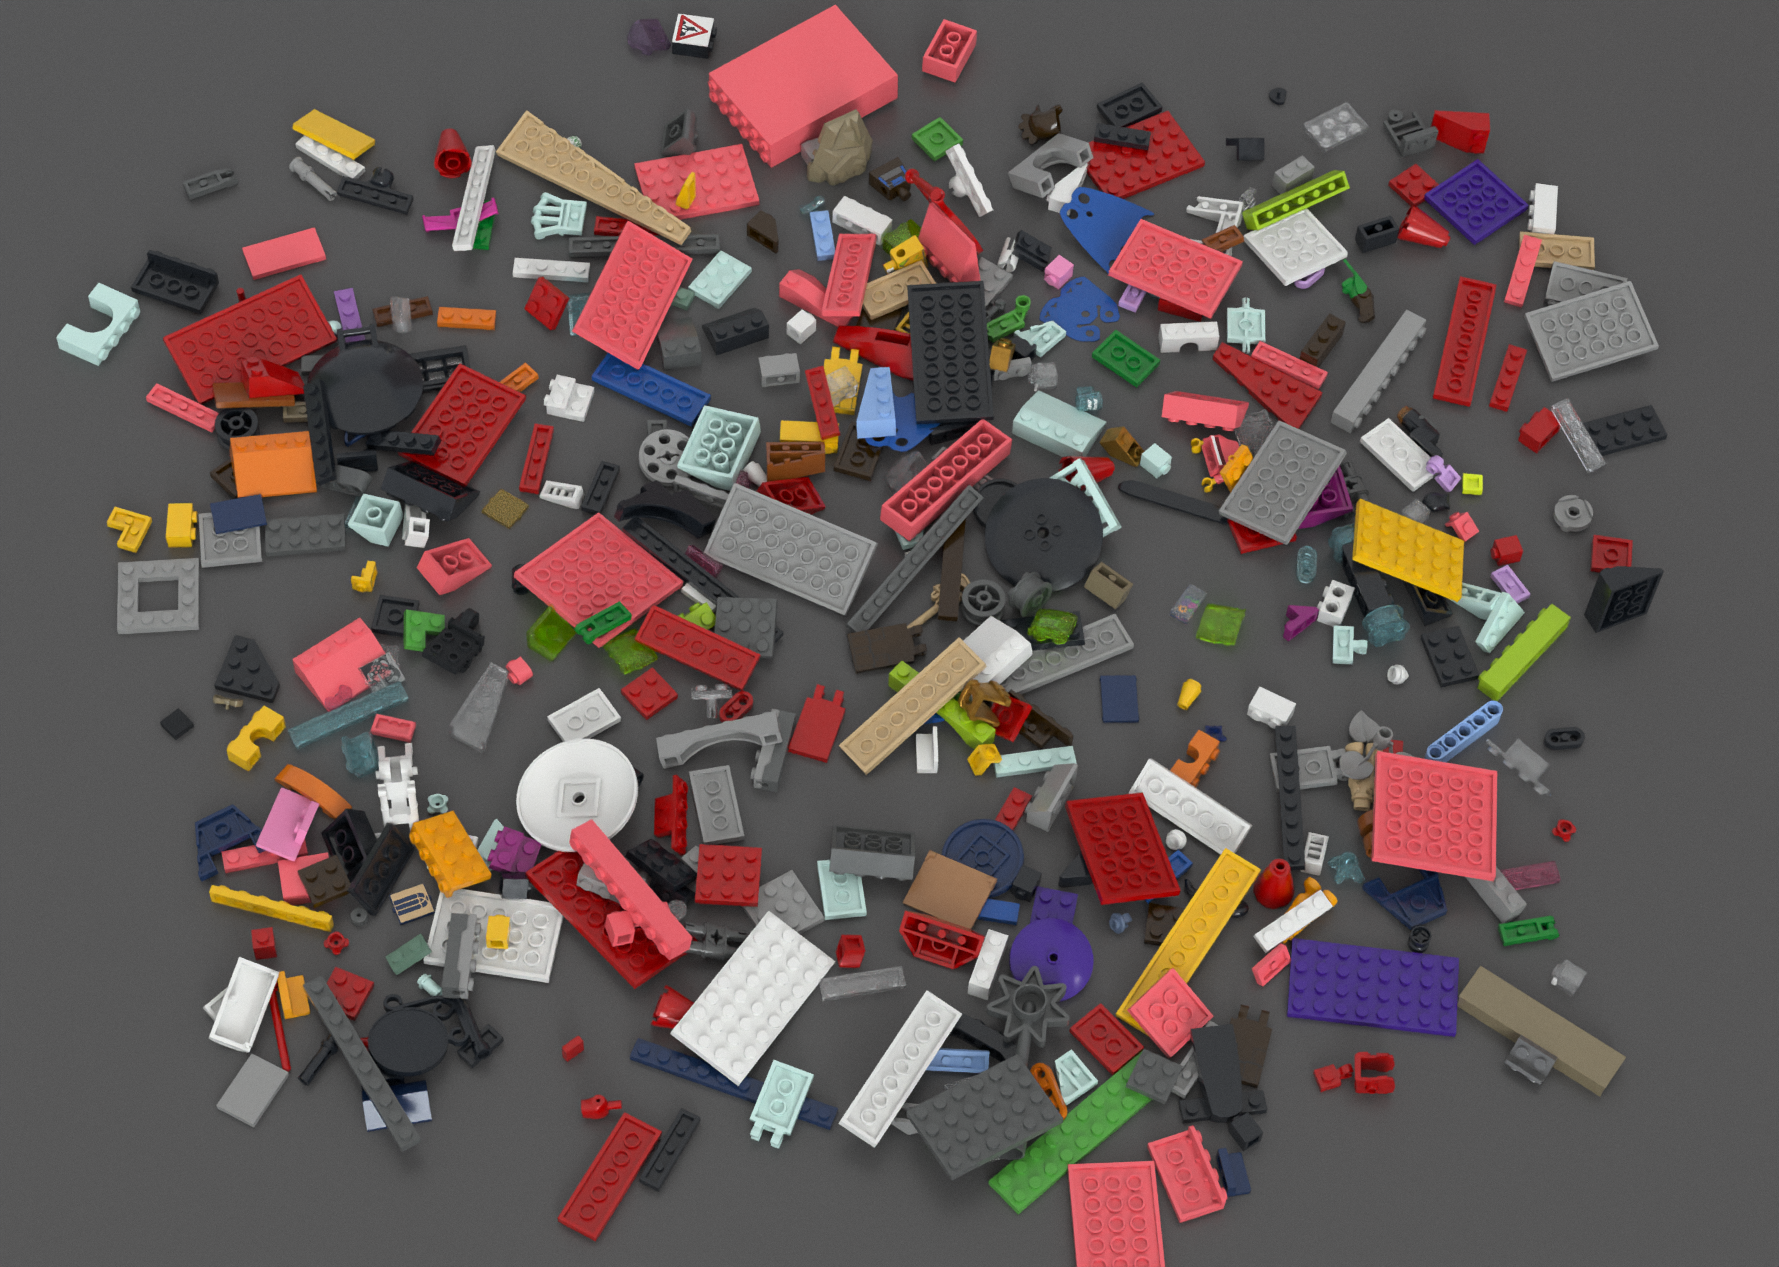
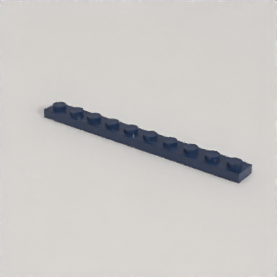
M640 1038L637 1039L630 1054V1060L756 1104L764 1082L746 1076L738 1086L708 1062ZM806 1097L797 1119L831 1130L838 1108Z

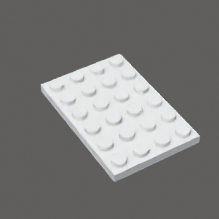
M466 889L456 890L453 892L452 897L446 898L444 893L440 891L428 939V945L432 952L424 957V964L444 967L451 913L476 914L477 922L481 923L480 936L476 935V941H479L478 954H474L473 960H476L475 972L549 983L564 917L550 902L531 899H502L501 895ZM500 914L510 917L511 929L508 949L487 948L486 933L489 916Z

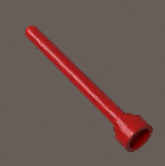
M276 981L269 1004L282 1069L289 1072L291 1065L276 995L277 988L279 987L278 981Z

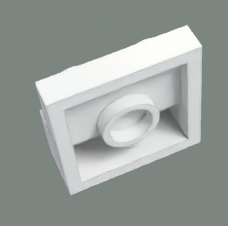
M557 375L555 380L551 379L549 385L551 393L550 395L546 394L544 399L547 414L584 422L595 392L594 387L578 384L575 378Z

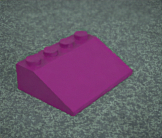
M1340 465L1298 529L1314 527L1353 511Z

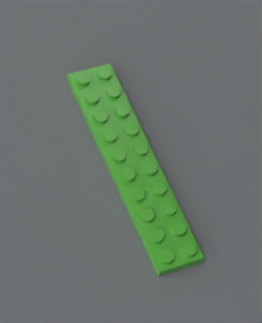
M1142 1051L1069 1112L1063 1123L1048 1130L1026 1149L1024 1158L1013 1160L989 1180V1185L1017 1214H1020L1068 1172V1164H1078L1153 1100L1126 1088V1084Z

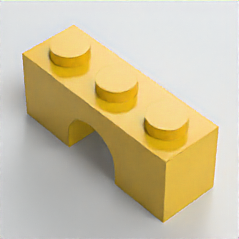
M263 706L260 711H256L249 724L243 726L239 736L228 744V759L249 772L261 757L259 746L253 742L258 738H268L274 742L286 728L284 717L266 706Z

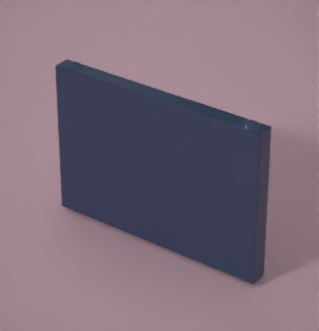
M261 494L210 503L216 534L267 525Z
M1136 675L1100 676L1103 723H1139Z

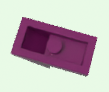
M1289 605L1286 616L1290 620L1284 626L1283 637L1288 642L1316 621L1319 609L1317 607Z

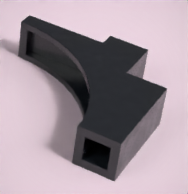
M658 480L644 484L640 489V494L620 501L614 515L619 522L631 518L663 520L685 529L697 539L710 534L716 522V518L687 489L671 494Z

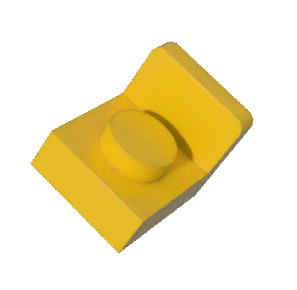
M367 561L366 568L362 569L361 577H351V584L354 590L359 592L373 591L378 573L376 562Z
M982 744L976 747L967 760L976 776L982 775L991 763H1000L1002 758L995 744Z

